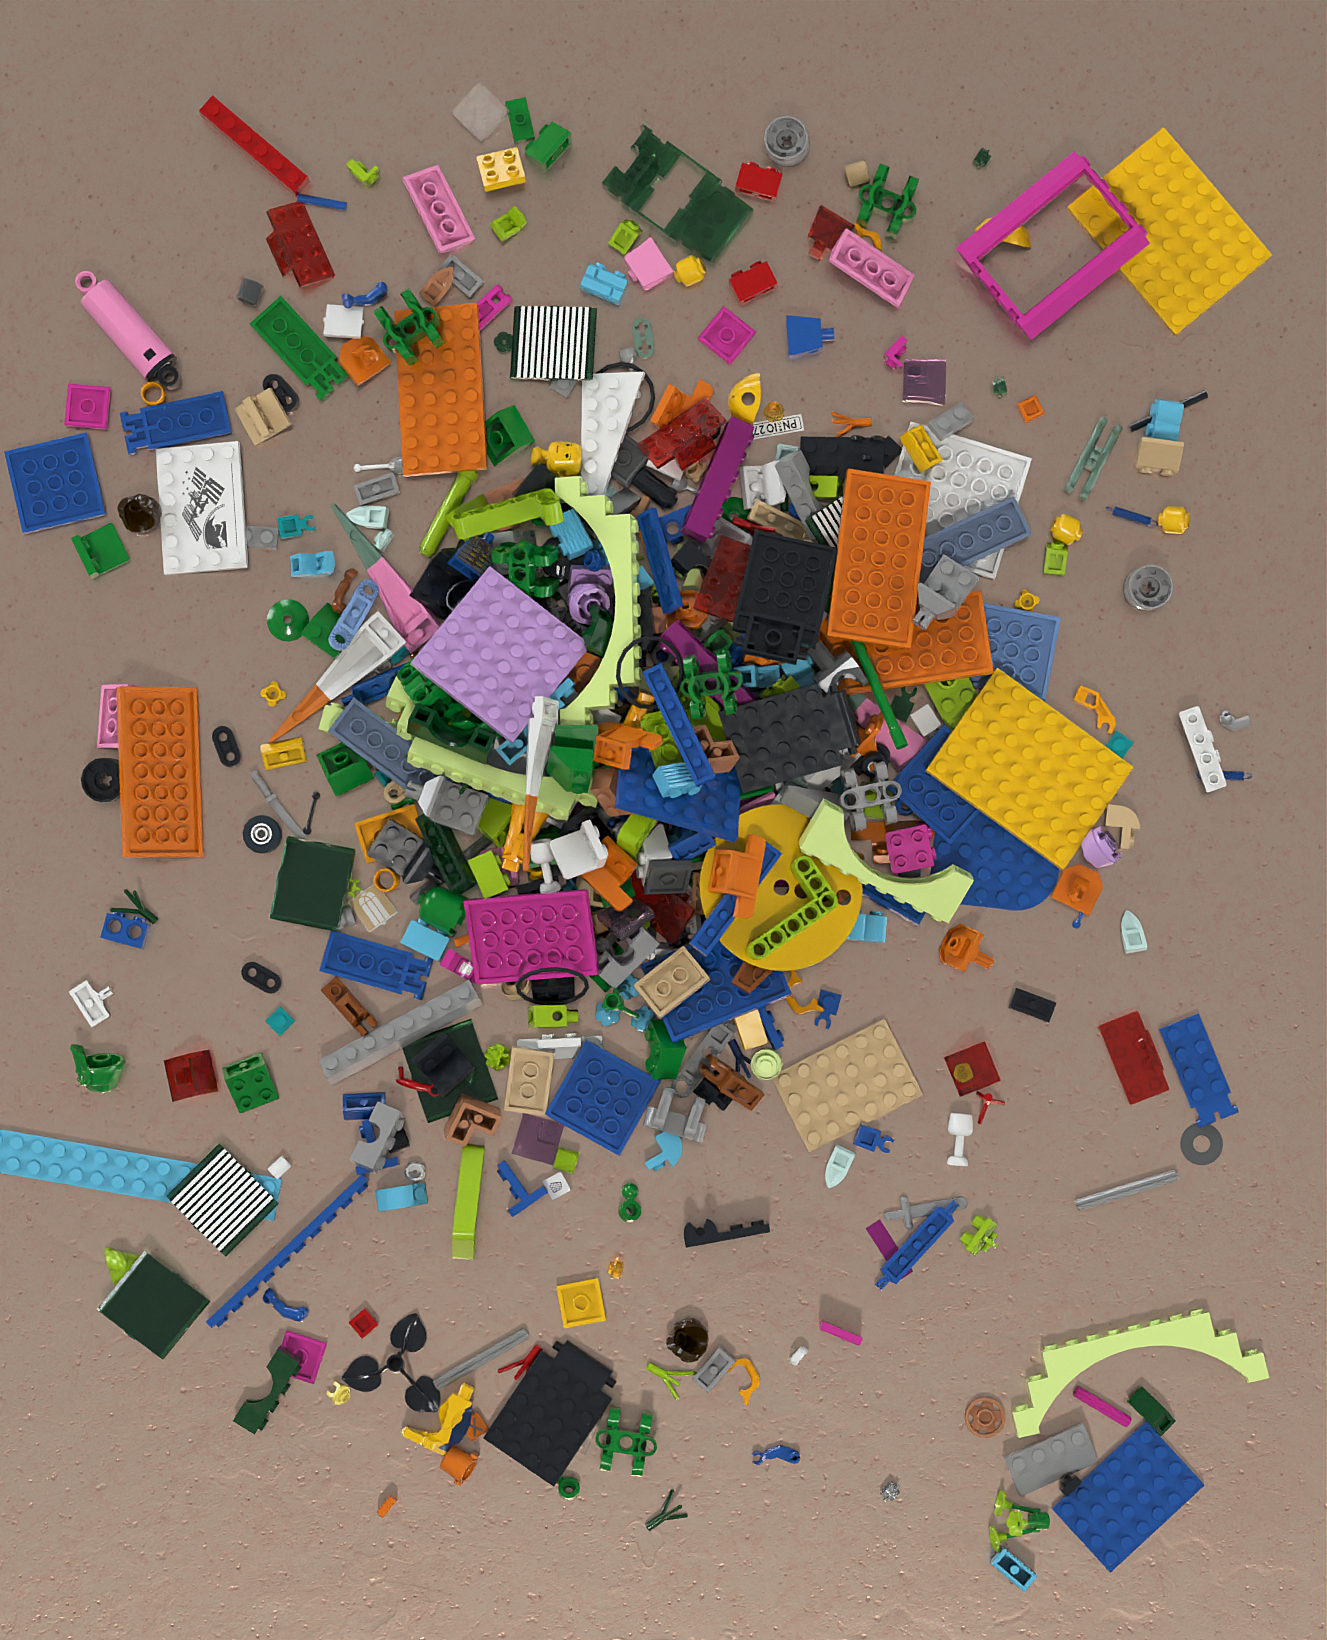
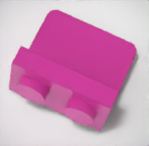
M917 822L916 826L885 833L891 870L894 874L934 866L933 860L937 858L935 848L930 846L929 841L932 838L931 827L926 826L925 822Z

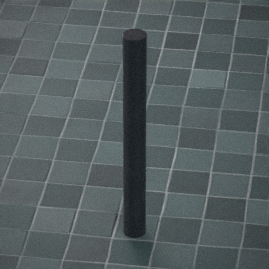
M1203 390L1179 402L1183 403L1184 408L1208 398V394ZM1152 415L1129 424L1130 431L1134 432L1147 426L1148 423H1151Z

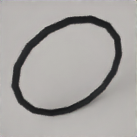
M618 362L606 365L595 374L603 373L610 368L619 366L633 368L637 372L645 371L634 364ZM647 373L644 378L649 384L651 393L649 409L639 422L631 427H627L626 432L633 431L642 425L653 410L655 392L653 383Z
M644 636L633 640L623 650L617 662L616 680L620 692L629 703L643 709L658 708L657 704H640L631 699L624 690L620 673L621 664L626 653L635 644L646 640L660 641L669 646L676 655L680 668L679 681L675 687L676 693H678L680 684L683 681L684 666L680 653L672 643L661 637Z
M559 967L540 968L530 971L520 977L515 985L519 996L526 1001L539 1005H564L574 1002L583 997L589 989L588 979L581 973ZM553 971L578 976L584 981L585 985L581 993L561 1001L536 1000L527 997L520 989L522 981L528 977L542 972Z

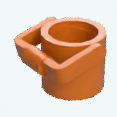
M453 1446L444 1456L440 1469L453 1477L456 1485L461 1486L474 1471L480 1454L473 1450L469 1455L457 1446Z

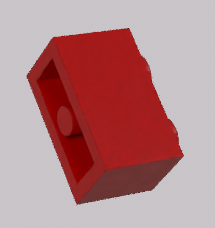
M747 161V164H741L735 191L776 202L783 173H779V170L776 168L767 167V169H764L755 162Z
M761 261L755 262L750 265L749 270L745 272L739 270L731 275L732 278L729 279V285L739 305L778 287V283L767 261L763 263Z

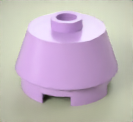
M579 584L568 595V606L571 616L582 624H593L589 609L594 604L604 610H609L608 608L610 607V600L605 589L597 584Z
M1102 825L1096 829L1092 828L1081 843L1085 859L1096 868L1116 864V861L1122 857L1121 853H1117L1115 850L1116 841L1108 830L1102 831Z

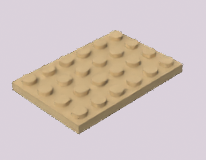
M885 1019L780 1071L772 1079L808 1152L859 1128L860 1123L865 1125L923 1095Z

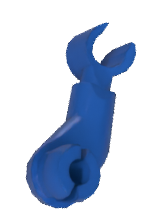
M378 282L375 286L376 288L366 295L351 296L350 294H342L343 306L351 308L353 304L370 306L387 295L386 283Z
M271 1288L265 1291L263 1301L266 1304L272 1303L274 1305L273 1308L282 1317L301 1322L308 1315V1310L303 1306H300L298 1309L286 1306L275 1297Z
M782 1445L767 1449L763 1453L760 1451L752 1453L753 1456H761L760 1460L752 1461L755 1465H760L766 1459L771 1460L774 1458H779L792 1464H797L800 1461L798 1451Z

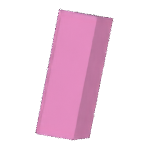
M439 165L402 178L439 253L453 251L475 240Z
M847 228L833 247L829 258L830 263L897 308L900 306L915 276Z

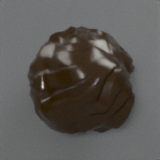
M145 494L123 498L117 506L119 517L122 519L124 526L133 533L149 532L155 528L162 516L160 504L154 498Z
M694 1318L683 1319L675 1324L673 1331L666 1339L667 1348L683 1362L691 1363L698 1361L707 1351L709 1341L708 1330L699 1320Z

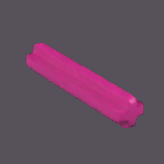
M1080 1386L1075 1389L1074 1397L1122 1426H1129L1132 1420L1130 1416Z

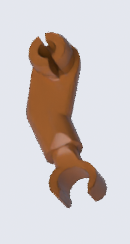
M354 568L345 572V579L340 582L334 594L332 609L340 615L346 607V604L342 603L349 589L350 581L358 574V571Z

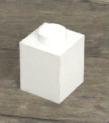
M928 704L909 716L923 738L926 736L929 739L932 738L938 731V728L941 727V723Z

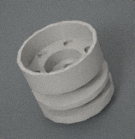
M781 116L770 122L765 130L764 142L768 155L775 163L781 166H793L805 159L809 152L810 141L806 127L800 120L793 116ZM784 140H786V141L791 140V144H792V145H791V146L786 145V146L784 147V142H783V141H784Z
M1146 565L1133 570L1127 576L1124 583L1126 600L1132 607L1141 611H1150L1165 605L1173 593V581L1170 574L1164 568L1157 565ZM1148 583L1151 591L1145 593V589H1142V586Z

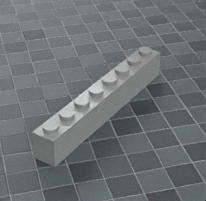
M468 980L318 1061L327 1079L334 1085L483 1004L472 983Z

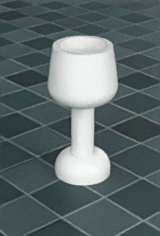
M550 838L531 842V860L535 864H541L545 882L540 886V893L556 892L561 889L559 882L553 881L549 862L555 858L549 847Z
M951 1113L948 1131L950 1134L956 1135L954 1156L948 1158L947 1164L968 1166L967 1158L963 1157L964 1136H969L973 1133V1117L971 1114Z

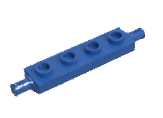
M406 663L353 685L352 694L341 698L344 707L350 703L353 697L363 705L387 696L399 670Z
M954 1200L945 1209L937 1206L880 1268L884 1276L875 1285L881 1291L889 1282L897 1284L954 1222L951 1214L959 1207Z

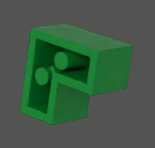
M650 1019L648 1028L645 1029L644 1033L645 1039L651 1048L649 1058L646 1059L645 1063L646 1070L649 1071L652 1080L676 1079L687 1049L684 1040L673 1043L663 1019Z

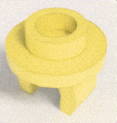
M334 1381L332 1384L337 1387L335 1393L327 1391L326 1394L332 1398L333 1403L340 1405L349 1399L350 1388L347 1385Z

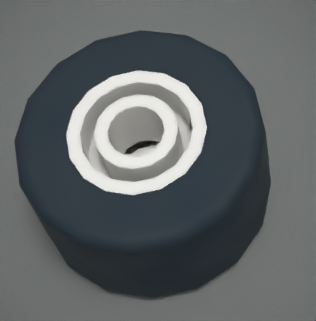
M258 815L249 819L244 825L242 832L246 846L260 854L274 851L282 839V831L278 822L265 815Z

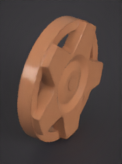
M982 1397L974 1400L968 1406L965 1413V1422L968 1429L974 1435L981 1438H990L997 1435L1004 1427L1005 1412L996 1400ZM983 1401L981 1407L974 1406L978 1402ZM993 1403L999 1407L1000 1411L993 1409ZM969 1414L974 1418L971 1424L969 1423ZM1001 1421L999 1428L996 1430L995 1423ZM984 1429L987 1434H980L977 1431Z

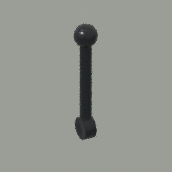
M319 792L312 793L313 801L307 825L303 828V833L306 835L312 832L310 826L316 802L320 798Z

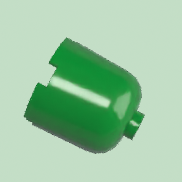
M434 886L427 893L422 892L417 902V904H420L419 916L425 923L454 937L457 933L454 931L456 925L461 926L466 917L464 901L469 898L445 887Z

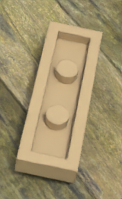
M758 499L754 501L747 516L748 520L761 526L775 528L773 533L799 540L808 539L809 536L801 521Z

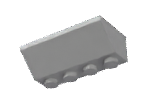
M1078 1423L1003 1457L1020 1497L1098 1463L1094 1448L1082 1423Z

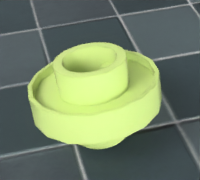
M761 1048L752 1056L751 1070L760 1079H773L780 1073L782 1058L774 1049Z

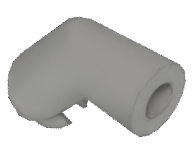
M1224 711L1220 715L1221 724L1231 731L1251 725L1249 716L1237 719L1229 711Z

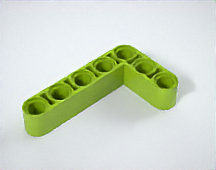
M547 488L457 514L452 517L457 539H466L541 517L546 525H556L564 521V516L559 498L552 489Z
M631 814L618 833L617 845L639 865L638 853L642 850V843L646 840L658 820L638 814Z
M801 856L794 859L790 865L792 874L810 901L751 941L746 947V954L750 959L759 960L765 958L837 906V896L810 857ZM799 861L805 863V872L798 869ZM811 879H815L818 883L816 890L810 886ZM824 896L830 900L828 908L822 904ZM807 908L813 912L812 919H808L805 916ZM790 920L796 924L794 932L788 928ZM772 932L779 936L777 944L771 941L770 936ZM755 944L759 945L762 949L760 956L756 955L753 951Z
M466 1144L462 1149L452 1233V1258L474 1260L476 1221L485 1145Z

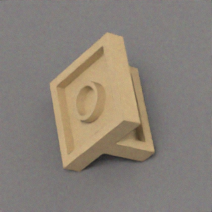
M268 388L256 396L247 397L242 400L243 404L235 408L255 446L292 425L272 388Z

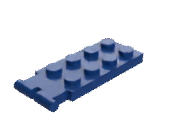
M223 391L140 408L141 413L137 414L120 413L123 431H132L131 435L125 436L128 455L136 454V449L148 447V450L151 451L232 433Z
M331 930L319 971L398 994H402V991L414 993V998L422 1000L427 982L419 980L420 975L429 977L434 959L425 957L424 961L412 958L413 953Z
M1199 1013L1158 1029L1191 1109L1194 1107L1199 1117L1196 1120L1198 1128L1216 1122L1214 1115L1216 1112H1218L1221 1119L1239 1113L1237 1106H1232L1227 1094L1231 1093Z

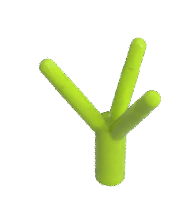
M651 1362L646 1368L647 1371L662 1378L676 1400L679 1399V1396L670 1382L676 1386H680V1382L670 1376L696 1375V1371H665Z

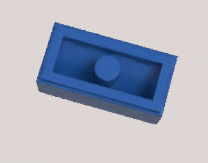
M385 1092L343 1094L344 1120L369 1119L377 1102L386 1105Z

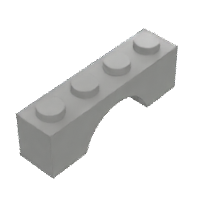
M799 450L783 456L775 464V468L810 540L824 536L812 518L814 515H816L828 535L829 531L819 517L818 512L821 511L832 530L834 527L823 509L826 508L835 523L836 521L830 508L819 503L812 492L809 482L810 467L802 451Z

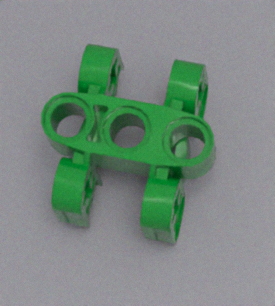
M880 163L872 185H864L859 190L858 201L862 207L856 224L867 227L872 212H876L891 219L885 236L896 239L902 222L909 223L915 218L917 209L911 200L918 186L919 179L909 175L902 196L883 188L890 167ZM866 191H869L868 200L862 197V194ZM889 199L892 201L893 206L885 208L881 202ZM907 207L912 210L910 216L903 215Z
M408 288L400 293L412 314L395 324L383 306L373 312L387 331L383 336L385 347L392 353H400L406 363L412 366L419 360L410 346L425 336H428L436 349L445 344V342L436 330L440 323V317L437 312L431 307L422 308ZM433 314V319L428 322L426 316ZM410 326H416L412 334H407V329ZM393 339L397 344L390 346L389 342Z
M520 541L518 543L503 542L492 550V562L509 565V574L502 576L517 588L523 590L530 598L533 595L536 597H550L559 589V579L545 577V574L536 578V566H550L558 559V546H537L528 541ZM519 569H522L526 576L520 573Z
M729 650L716 652L718 670L701 673L697 654L686 655L683 658L686 678L681 682L680 689L685 696L692 698L690 700V712L693 720L706 716L704 696L723 694L721 699L724 701L725 715L736 714L738 711L736 693L731 691L737 690L742 685L744 677L740 671L731 669ZM730 675L738 678L737 685H731ZM708 678L715 679L717 687H708L706 680ZM687 681H689V682H688V690L686 689V686H685V683H686Z
M412 658L399 670L397 678L401 681L403 689L415 706L418 703L437 711L438 715L444 713L441 719L448 724L465 707L410 665L414 659Z
M611 1406L607 1427L611 1428L599 1430L595 1437L597 1446L603 1449L600 1470H611L613 1452L634 1455L631 1475L642 1477L645 1457L652 1456L657 1450L656 1440L646 1435L650 1434L653 1414L642 1412L639 1433L618 1429L621 1408ZM602 1433H608L606 1444H602L599 1441V1436ZM623 1437H630L632 1439L631 1447H622L620 1440ZM646 1440L651 1441L654 1445L650 1452L644 1451L647 1444Z

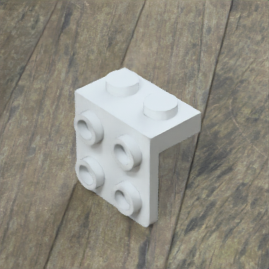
M775 460L763 466L740 467L744 510L751 509L756 499L770 506H775L785 501L786 489L775 468V464L780 460Z
M591 820L582 822L579 831L550 841L549 847L564 879H571L605 865L608 851L606 846L601 844L598 828L592 825Z

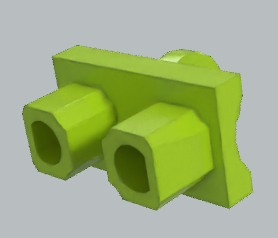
M977 1215L972 1222V1225L979 1229L975 1237L965 1232L960 1239L967 1247L966 1249L975 1256L980 1249L984 1252H987L990 1246L996 1249L998 1245L994 1243V1240L998 1235L993 1231L998 1224L990 1218L986 1219Z

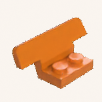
M700 379L690 397L683 394L676 386L668 384L650 422L658 429L672 435L670 441L686 448L714 392L713 387Z
M605 721L598 725L599 735L596 736L593 761L620 769H629L632 748L641 746L655 750L663 743V738L658 734L612 721Z
M922 820L898 821L895 824L885 825V822H866L867 828L865 830L853 832L851 828V841L871 840L873 863H890L885 833L916 826V823L922 822ZM931 829L932 837H934V831Z
M748 834L745 853L734 850H715L708 892L737 896L733 917L747 919L752 917L766 847L765 839L754 834Z
M607 836L601 841V844H604L608 851L604 867L579 876L616 911H623L631 905L633 900L620 886L629 879L638 864Z

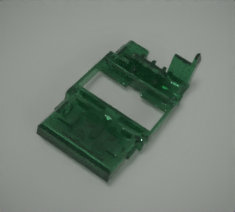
M642 123L640 126L641 134L630 147L631 150L638 154V157L625 173L620 171L617 166H614L603 180L602 185L617 198L620 197L622 205L628 206L629 210L666 237L672 238L676 244L680 241L690 251L694 250L695 253L714 265L754 212V209L735 196V193L729 188L721 186L722 180L669 141L663 144L661 139L653 134V130ZM681 156L705 173V175L689 195L691 200L684 209L679 208L663 229L639 210L655 191L651 186L659 176L664 178Z

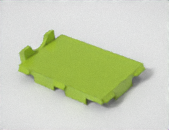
M661 711L648 713L643 716V720L640 722L642 729L661 735L663 738V743L655 750L649 749L656 770L659 766L684 762Z

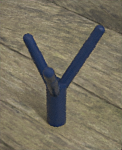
M736 1039L729 1041L728 1044L736 1058L735 1071L740 1073L741 1064L747 1077L751 1078V1074L745 1064L747 1062L751 1065V1060L743 1055Z

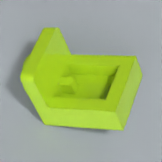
M513 206L508 213L492 221L490 226L499 239L504 241L520 232L527 223L524 214L516 206Z

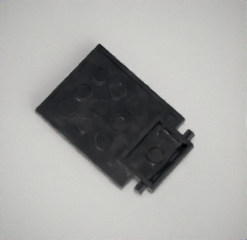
M758 530L754 531L732 626V631L745 634V639L736 637L735 645L742 647V654L796 665L798 659L806 661L808 652L800 651V647L816 649L838 548Z
M817 682L738 705L736 714L725 715V709L718 711L726 740H732L740 757L734 766L743 793L841 766L843 762L840 750L848 749L849 755L858 753L856 745H859L861 740L845 689L839 691L837 683L829 685L830 693L822 695L819 683Z
M568 1340L564 1345L558 1341L554 1343L552 1348L558 1351L555 1358L541 1350L483 1437V1439L553 1487H555L613 1399L602 1392V1388L605 1384L613 1388L617 1382L610 1377L613 1373L610 1368Z

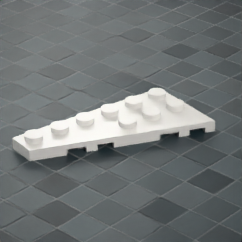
M645 372L585 374L584 379H582L581 478L588 484V494L585 496L605 495L611 478V471L614 462L617 460V453L633 413L632 409L635 400L638 398L639 388L642 380H644Z

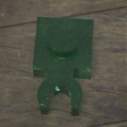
M901 687L902 696H894L890 706L895 718L899 721L907 722L915 704L909 700L916 695V687L910 694L905 691L906 687Z

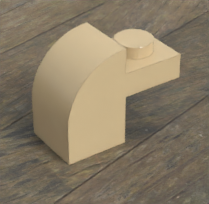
M1107 804L1104 827L1120 828L1118 850H1129V846H1133L1134 833H1131V830L1140 829L1138 817L1131 809L1125 806Z

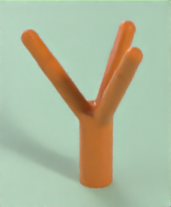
M831 412L832 416L839 418L832 419L831 423L849 425L834 437H841L854 427L872 426L871 418L852 419L836 412Z

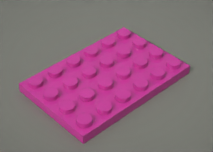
M588 889L500 896L486 899L476 898L464 901L476 984L518 981L520 977L530 971L549 967L568 968L581 973L583 976L598 974L599 965ZM556 971L542 972L532 975L525 980L575 977V975Z

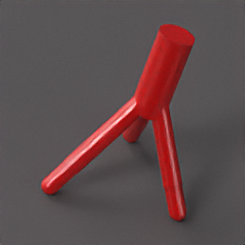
M735 516L731 522L735 526L747 529L752 536H754L753 529L775 532V528L761 526Z
M977 1091L976 1095L983 1099L984 1103L978 1124H982L988 1105L991 1103L1005 1105V1102L993 1099L991 1093L984 1095Z
M535 1345L525 1359L498 1369L497 1372L502 1373L522 1365L514 1376V1379L517 1380L525 1369V1374L527 1373L531 1364L543 1349Z

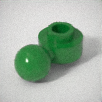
M627 1183L622 1188V1195L626 1201L619 1206L618 1213L625 1222H633L641 1215V1207L634 1200L638 1196L639 1190L633 1183Z
M562 1475L557 1482L558 1493L564 1500H574L579 1495V1483L574 1478H563ZM569 1487L573 1491L571 1493H567L565 1489Z

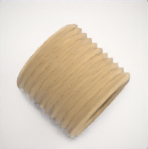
M865 160L844 166L850 187L870 182Z

